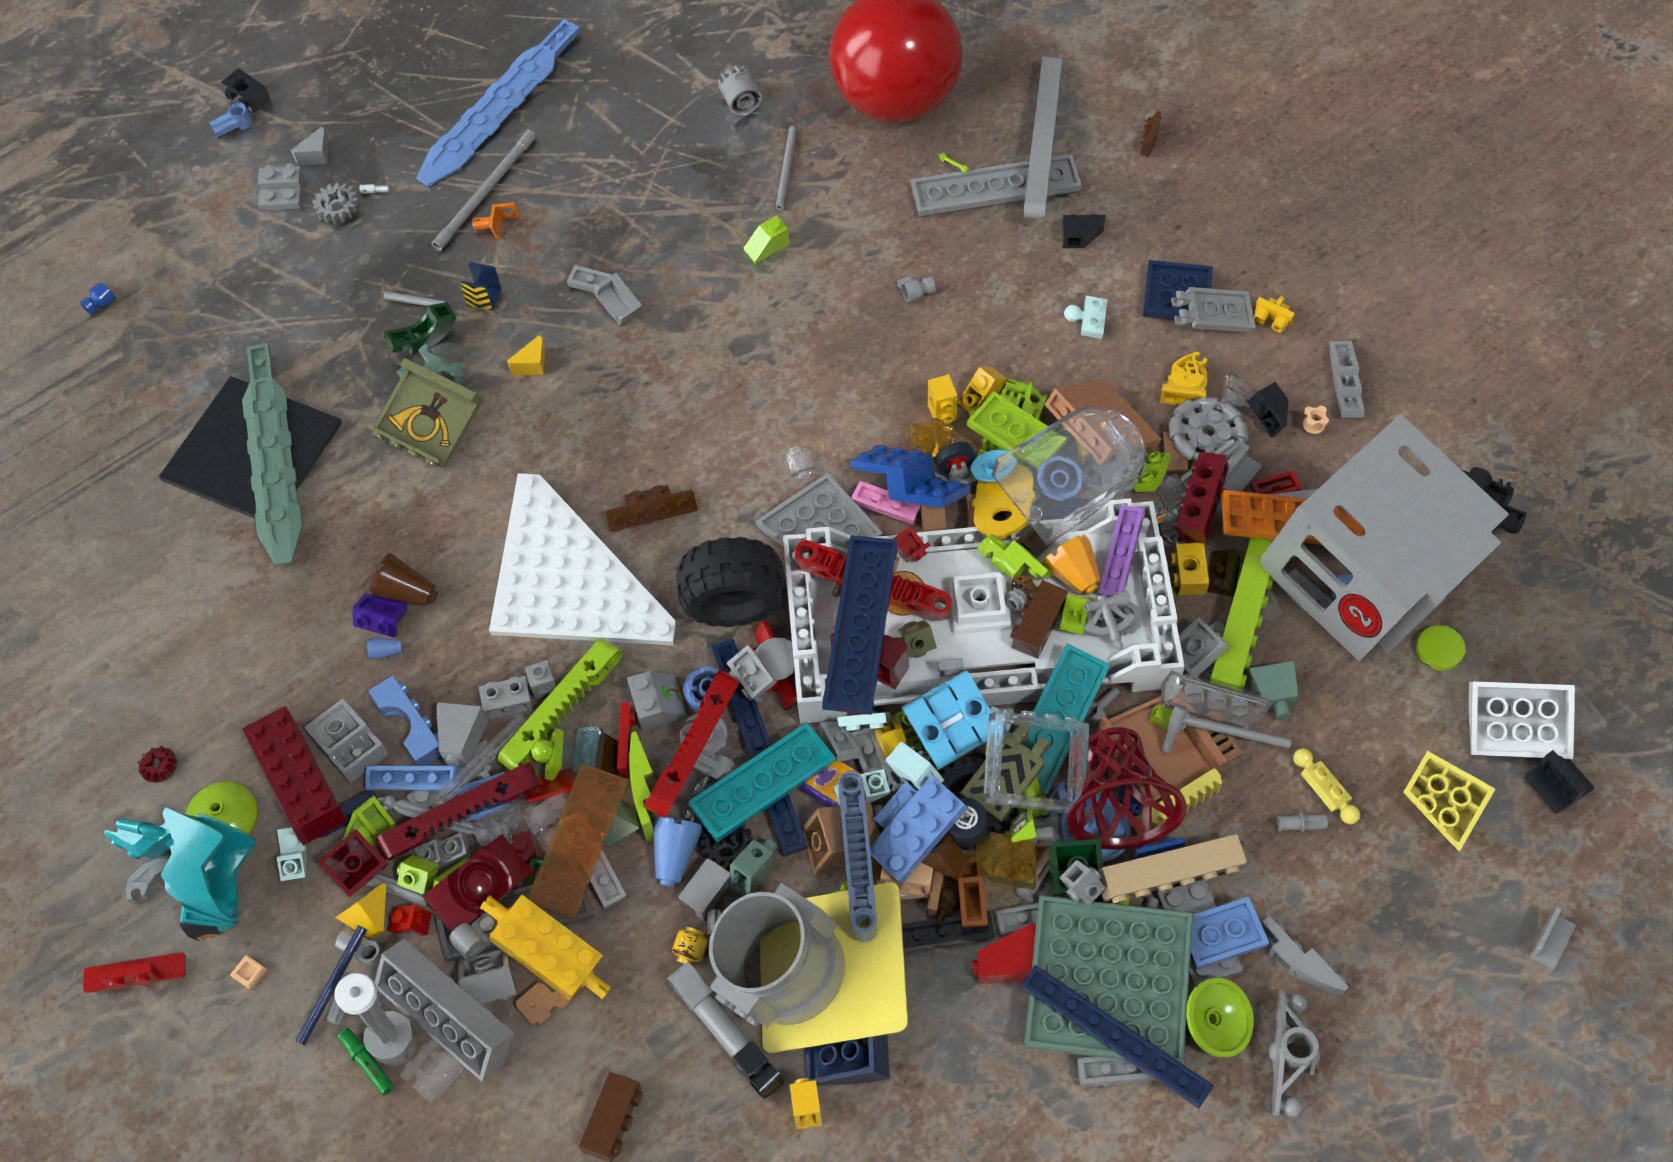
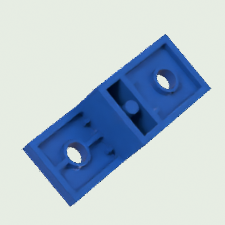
M881 444L874 446L870 451L860 453L858 457L850 460L851 469L886 474L889 500L944 508L971 493L970 484L960 483L959 480L944 481L939 477L934 478L931 453H924L919 449L909 451L904 450L903 447L888 448L886 445Z

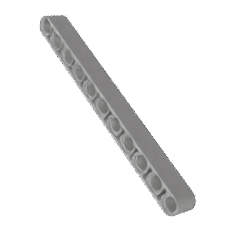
M1042 56L1024 204V218L1045 220L1063 57Z

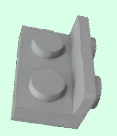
M749 645L727 662L731 669L729 674L740 680L744 687L742 692L750 701L754 699L761 703L764 700L761 695L777 683L759 656Z

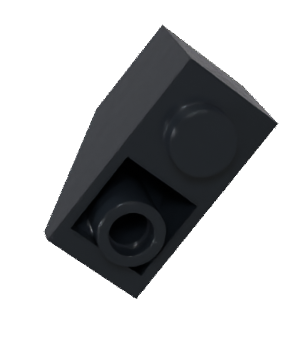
M1063 215V248H1085L1104 232L1105 215Z
M1276 382L1259 390L1247 401L1271 437L1276 436L1287 426L1289 400Z

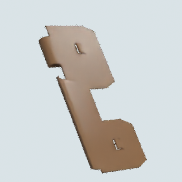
M537 982L516 1001L517 1009L532 1026L536 1022L542 1025L552 1016L549 1011L554 1006L561 1011L586 987H580L569 1001L556 991L552 993L545 984Z

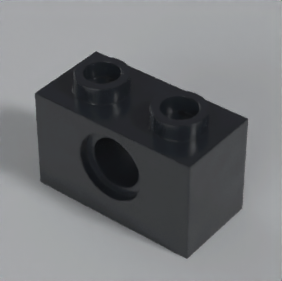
M240 68L221 82L224 88V95L230 101L234 100L237 103H243L252 114L271 100L266 87Z

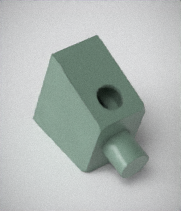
M1294 661L1249 668L1246 681L1262 711L1274 710L1278 720L1289 718L1291 716L1289 707L1294 706L1298 698Z
M768 838L762 844L756 840L751 841L730 864L729 888L742 896L756 893L772 871L774 852L778 848L777 844Z

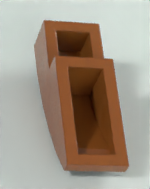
M967 857L968 860L957 878L962 927L988 926L981 857Z

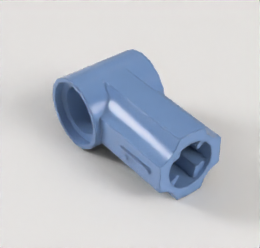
M235 103L230 106L228 113L209 123L216 136L220 137L236 128L245 130L252 125L253 121L246 106L243 103Z

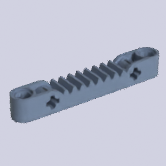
M848 771L840 776L838 785L851 931L856 940L868 942L874 939L877 934V915L864 784L859 773ZM848 786L856 787L852 790L847 789ZM863 922L870 924L866 928H861L858 925Z

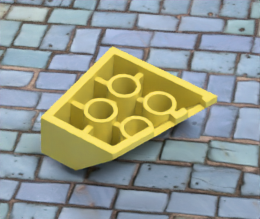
M1427 751L1403 793L1460 852L1494 793L1495 788Z

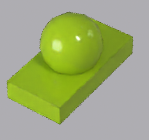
M555 728L549 740L536 741L531 749L534 760L539 763H546L545 779L551 781L555 779L562 767L564 732L561 729Z

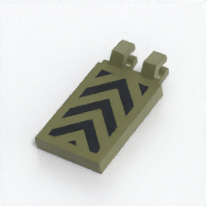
M1022 723L1014 731L1012 737L1008 735L1006 738L1003 737L960 793L962 798H972L980 802L987 814L999 823L1004 821L1044 768L1043 757L1050 748L1048 746L1050 742L1043 737L1037 741L1032 751L1022 745L1029 736V728Z

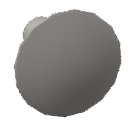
M775 637L765 640L755 650L776 681L785 679L795 672L791 641Z

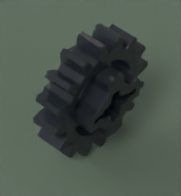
M743 824L718 842L715 841L709 832H702L701 837L703 840L700 841V848L703 849V857H708V859L716 862L719 866H722V864L726 865V869L730 870V864L753 841V837H750L752 835L750 828L745 829L746 825ZM740 837L743 838L742 847H740L738 843L740 841ZM712 839H714L715 844L713 845V849H711L710 847Z

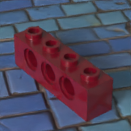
M1199 452L1197 460L1193 461V475L1187 481L1186 498L1181 500L1180 517L1176 518L1174 525L1180 540L1207 544L1229 470L1227 455Z

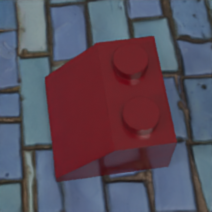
M357 829L318 861V864L349 898L389 865Z

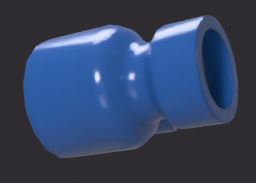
M99 282L89 290L91 297L84 298L80 301V304L89 315H92L97 311L98 307H107L116 300V297L104 283Z

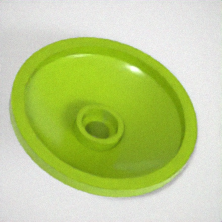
M223 781L211 784L199 791L190 801L185 814L198 816L199 813H202L250 835L257 823L258 804L252 792L242 784ZM220 806L218 811H213L216 807Z
M1225 978L1204 980L1193 989L1188 999L1186 1017L1189 1031L1197 1045L1206 1053L1220 1058L1231 1057L1243 1051L1253 1033L1254 1017L1251 1004L1242 989Z

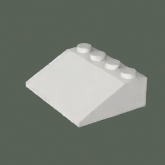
M1469 682L1471 755L1544 758L1546 754L1554 750L1564 759H1573L1575 685Z

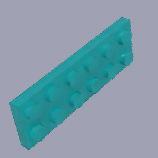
M1066 643L1026 724V727L1029 728V736L1022 744L1032 751L1034 745L1041 737L1050 742L1048 745L1050 748L1043 757L1044 768L1037 776L1040 791L1044 795L1048 794L1110 667V664Z
M806 722L689 800L688 806L715 841L718 842L835 763L836 757Z

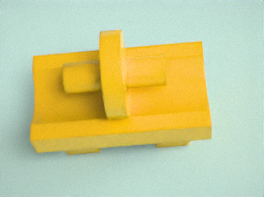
M1280 296L1278 300L1270 298L1269 301L1259 297L1256 302L1254 321L1261 325L1265 323L1267 318L1273 320L1271 328L1281 334L1287 327L1290 328L1292 326L1295 313L1289 310L1290 306L1284 304L1286 299L1284 296Z

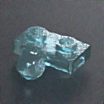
M600 726L578 728L575 747L571 744H563L562 762L568 763L573 761L572 772L576 776L596 774L600 736L603 733V729Z

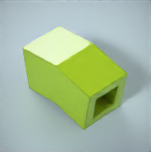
M1159 704L1153 708L1149 721L1168 730L1167 726L1173 710Z

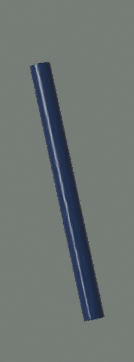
M358 925L296 1039V1042L305 1046L338 982L341 980L367 932L366 928Z

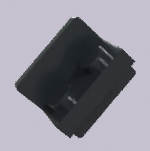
M1554 750L1546 754L1541 763L1524 776L1526 781L1555 814L1560 813L1594 789L1592 783L1570 759H1564Z

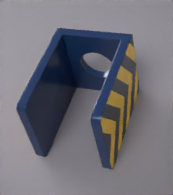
M470 262L469 268L474 283L465 281L460 283L467 306L493 311L502 290L496 268Z

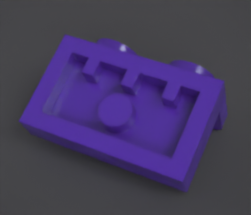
M365 593L352 608L353 626L395 637L397 635V624L407 613V604Z

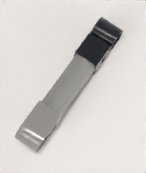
M689 962L683 964L667 977L672 988L710 1030L730 1055L731 1061L743 1076L749 1080L762 1099L768 1098L785 1083L782 1076L768 1062L766 1056L753 1040L750 1041L722 1005L715 999L713 991Z

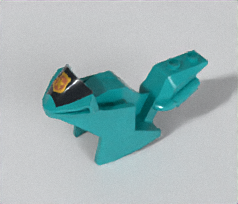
M165 807L162 813L166 821L162 825L121 818L115 823V827H118L117 832L104 831L103 834L111 839V844L119 848H125L127 850L126 854L135 859H141V857L156 859L167 850H171L172 854L160 876L165 880L166 891L177 901L185 903L181 907L180 926L189 938L196 941L206 940L219 936L237 926L239 915L237 871L257 843L249 834L205 814L199 813L198 816L187 815Z

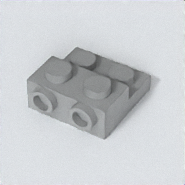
M290 163L286 167L267 165L265 168H259L257 184L260 189L258 199L260 211L301 209L304 175L300 166Z

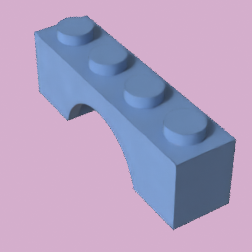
M391 676L368 690L385 718L397 716L411 722V731L404 741V745L417 766H428L442 757L439 752L438 733L433 734L430 731V728L433 727L426 715L420 716L418 711L421 709L415 699L409 700L406 696L409 691L402 681L398 683Z

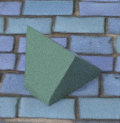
M615 796L598 806L591 827L598 842L609 849L613 844L640 828L635 807Z

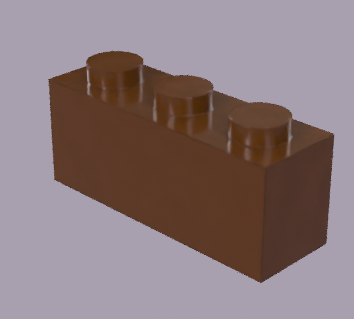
M1044 580L1041 581L1038 588H1033L1029 598L1031 603L1029 607L1024 606L1020 615L1022 621L1020 625L1015 624L1010 638L1013 639V649L1039 659L1064 608L1068 590Z
M609 1072L580 1142L579 1148L582 1153L607 1162H612L614 1156H619L623 1146L621 1139L624 1131L628 1132L632 1125L633 1116L631 1114L634 1106L638 1107L642 1100L643 1092L639 1082Z

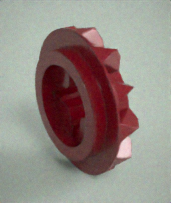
M163 746L159 748L151 747L149 752L143 753L141 761H138V771L143 779L148 782H162L175 772L177 767L176 755L170 748L167 749ZM155 758L162 761L159 763V771L152 766L155 764Z

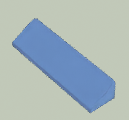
M366 766L365 790H456L462 767Z

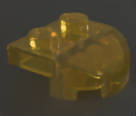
M932 418L931 425L909 423L910 450L919 449L921 452L931 453V457H936V454L941 449L954 443L956 430L953 426L950 428L945 426L944 421L938 418Z

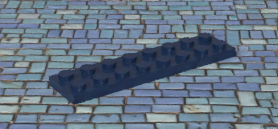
M850 535L822 702L823 710L872 715L898 548V540Z

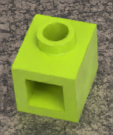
M412 855L399 864L397 869V875H399L397 885L424 895L433 888L439 864Z

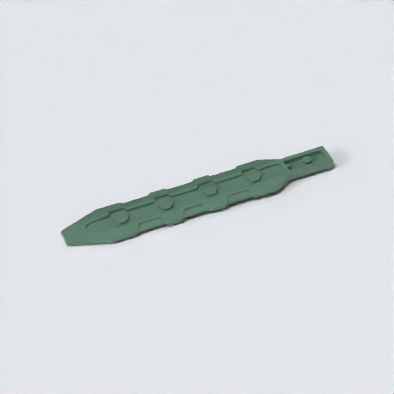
M268 343L246 347L250 383L242 399L244 419H246L247 449L251 459L252 491L255 494L257 536L277 567L293 563L303 526L301 509L297 501L295 485L297 477L292 461L291 446L293 445L291 432L288 429L286 392L274 380L270 346Z

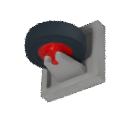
M956 442L938 452L932 453L934 478L939 477L944 481L959 480L960 483L970 484V487L977 485L979 480L971 472L972 462L976 458L971 444Z

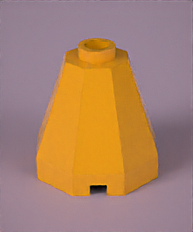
M1085 534L1076 536L1056 549V556L1050 553L1043 561V564L1052 571L1054 576L1079 595L1083 593L1089 595L1099 588L1097 584L1101 581L1091 542Z

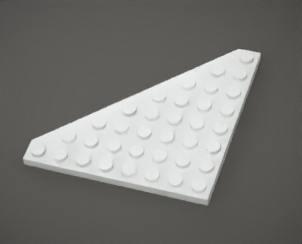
M518 473L489 628L490 635L597 641L600 638H605L609 642L674 646L676 621L541 475Z

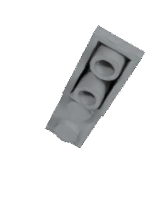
M1270 915L1261 922L1268 941L1273 945L1268 955L1282 969L1317 991L1338 998L1345 995L1349 988L1346 985L1345 978L1340 973L1332 970L1323 954L1317 953L1313 948L1304 953L1300 943L1295 939H1291L1285 933L1284 926L1278 920H1273Z

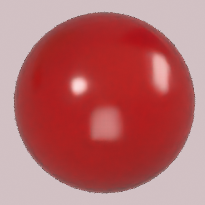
M855 0L844 11L834 28L829 53L834 81L846 101L865 116L887 123L914 121L938 108L948 98L956 85L961 71L963 56L962 41L956 23L947 9L937 0Z

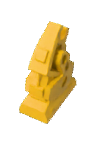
M1198 351L1178 359L1172 365L1171 375H1168L1167 384L1162 386L1160 403L1179 406L1188 399L1191 401L1195 400L1196 397L1206 399L1207 371L1205 367L1208 359L1204 358L1203 361H1197L1200 358Z

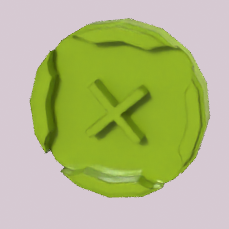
M1435 625L1428 627L1421 633L1416 643V652L1420 660L1424 664L1426 662L1434 670L1447 671L1454 669L1462 661L1466 652L1462 636L1447 626Z

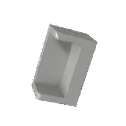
M614 273L595 287V296L619 326L640 314L641 303L617 273Z

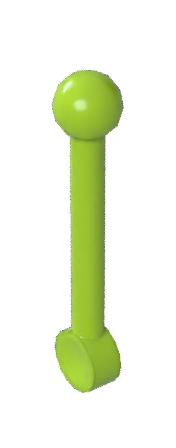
M945 153L939 155L942 162H949L960 168L963 173L969 171L967 165L957 163L948 158Z

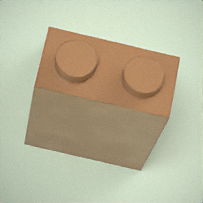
M865 803L869 844L871 846L881 833L877 822L874 820L877 815L873 812L871 803ZM840 806L818 808L802 828L808 848L806 851L814 875L846 867Z

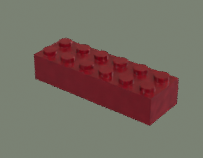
M286 706L242 728L293 831L303 846L348 822L298 725Z

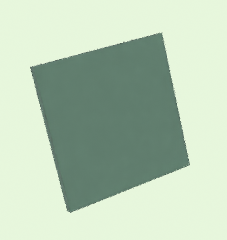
M1039 895L1032 969L1037 965L1183 1064L1193 913L1094 901L1087 906L1081 900L1075 902L1073 899ZM1029 994L1024 1048L1126 1060Z

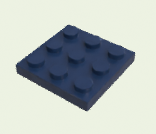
M1149 260L1143 316L1175 320V316H1180L1179 310H1189V306L1173 307L1171 298H1176V291L1186 292L1189 287L1211 289L1213 266Z

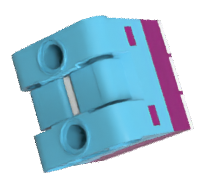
M967 670L960 672L901 707L938 770L977 746L1003 733Z

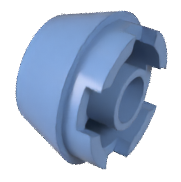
M708 666L701 667L691 672L685 679L683 686L684 695L688 705L694 711H700V703L716 676L718 669Z

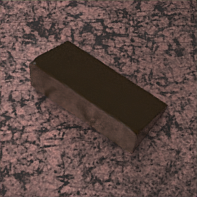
M1235 549L1213 551L1207 592L1234 596L1241 560L1240 555Z
M602 733L600 736L595 777L599 787L615 788L617 787L619 774L617 770L619 741L606 733Z

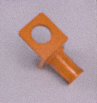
M514 202L492 205L490 216L473 218V228L475 231L491 229L495 238L499 239L502 220L521 218V213ZM503 209H512L514 213H505Z

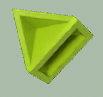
M373 795L353 811L343 839L357 829L372 846L379 847L375 838L397 825Z

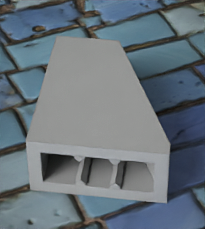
M438 702L439 752L447 765L469 767L488 723V719L480 706Z

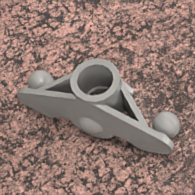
M1282 989L1279 990L1276 1034L1274 1042L1270 1045L1269 1049L1272 1069L1274 1070L1272 1115L1278 1117L1281 1110L1289 1117H1297L1303 1110L1300 1099L1295 1096H1288L1281 1100V1096L1306 1070L1308 1075H1314L1315 1066L1320 1061V1052L1315 1035L1295 1015L1306 1010V998L1299 993L1286 997V991ZM1286 1023H1287V1024L1289 1025V1027L1291 1028V1029H1289V1030H1287V1031H1286ZM1290 1044L1301 1046L1305 1051L1306 1057H1294L1287 1049V1046ZM1284 1070L1292 1073L1293 1075L1282 1086Z

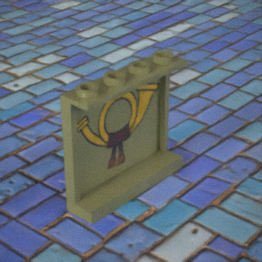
M404 358L400 365L405 369L401 379L374 427L369 424L366 427L373 431L371 435L381 441L386 438L390 440L389 444L399 450L404 447L408 449L407 453L417 459L422 456L426 458L425 463L435 468L438 465L446 468L484 399L476 392Z

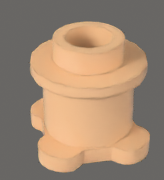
M1308 406L1305 408L1304 413L1307 417L1303 421L1304 430L1310 434H1320L1323 432L1329 422V419L1326 417V407L1312 408Z

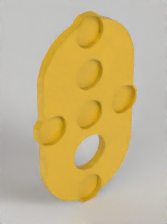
M1016 466L1010 475L1001 480L993 482L978 481L976 498L973 499L972 506L974 508L975 527L980 533L986 536L993 534L998 539H1005L1009 535L1022 530L1028 524L1031 518L1032 504L1035 502V493L1033 492V478L1027 469ZM1000 511L1012 513L1011 517L1004 521L993 519V516Z

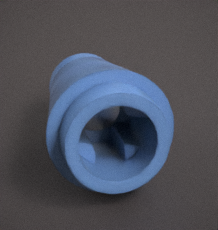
M377 637L367 640L368 658L377 660L401 653V641Z

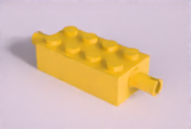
M491 895L481 905L480 909L498 921V925L490 934L489 941L570 1001L580 987L583 988L585 986L600 997L601 1000L611 989L612 986L593 974L603 955L525 896L521 895L515 904L508 909L492 898Z

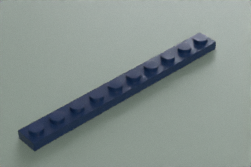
M734 639L711 646L718 668L728 674L731 669L727 662L739 653ZM739 682L730 699V703L751 760L772 745L756 700L752 699L750 701L742 692L744 687ZM788 794L767 808L784 857L808 849Z

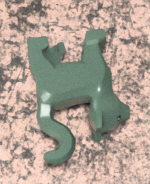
M424 344L418 350L425 363L422 367L461 385L460 382L464 377L463 372L465 370V366L462 363H449L444 357L431 353V349L427 344ZM403 367L397 371L400 378L405 371Z

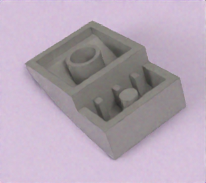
M343 698L304 727L350 784L366 772V766H374L389 755L381 741L371 732L367 724Z

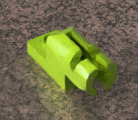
M990 534L977 548V551L985 558H992L991 563L1006 577L1018 579L1028 567H1030L1028 571L1037 579L1042 577L1048 580L1052 575V571L1014 540L1009 545L998 539L995 535Z

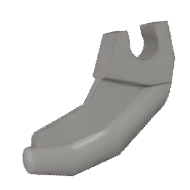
M161 855L156 859L144 862L128 878L125 891L127 901L130 904L135 903L134 895L137 892L141 893L143 899L148 898L154 878L163 872L171 855Z

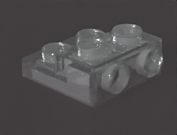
M566 793L545 798L546 800L539 805L533 803L525 809V814L522 815L526 826L547 855H551L552 852L562 853L571 847L560 825V821L578 811Z

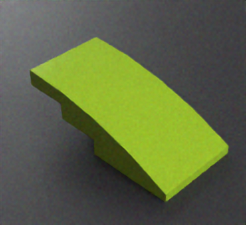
M635 731L631 733L630 781L637 813L647 844L654 842V830L650 819L656 817L657 814L643 806L656 782Z

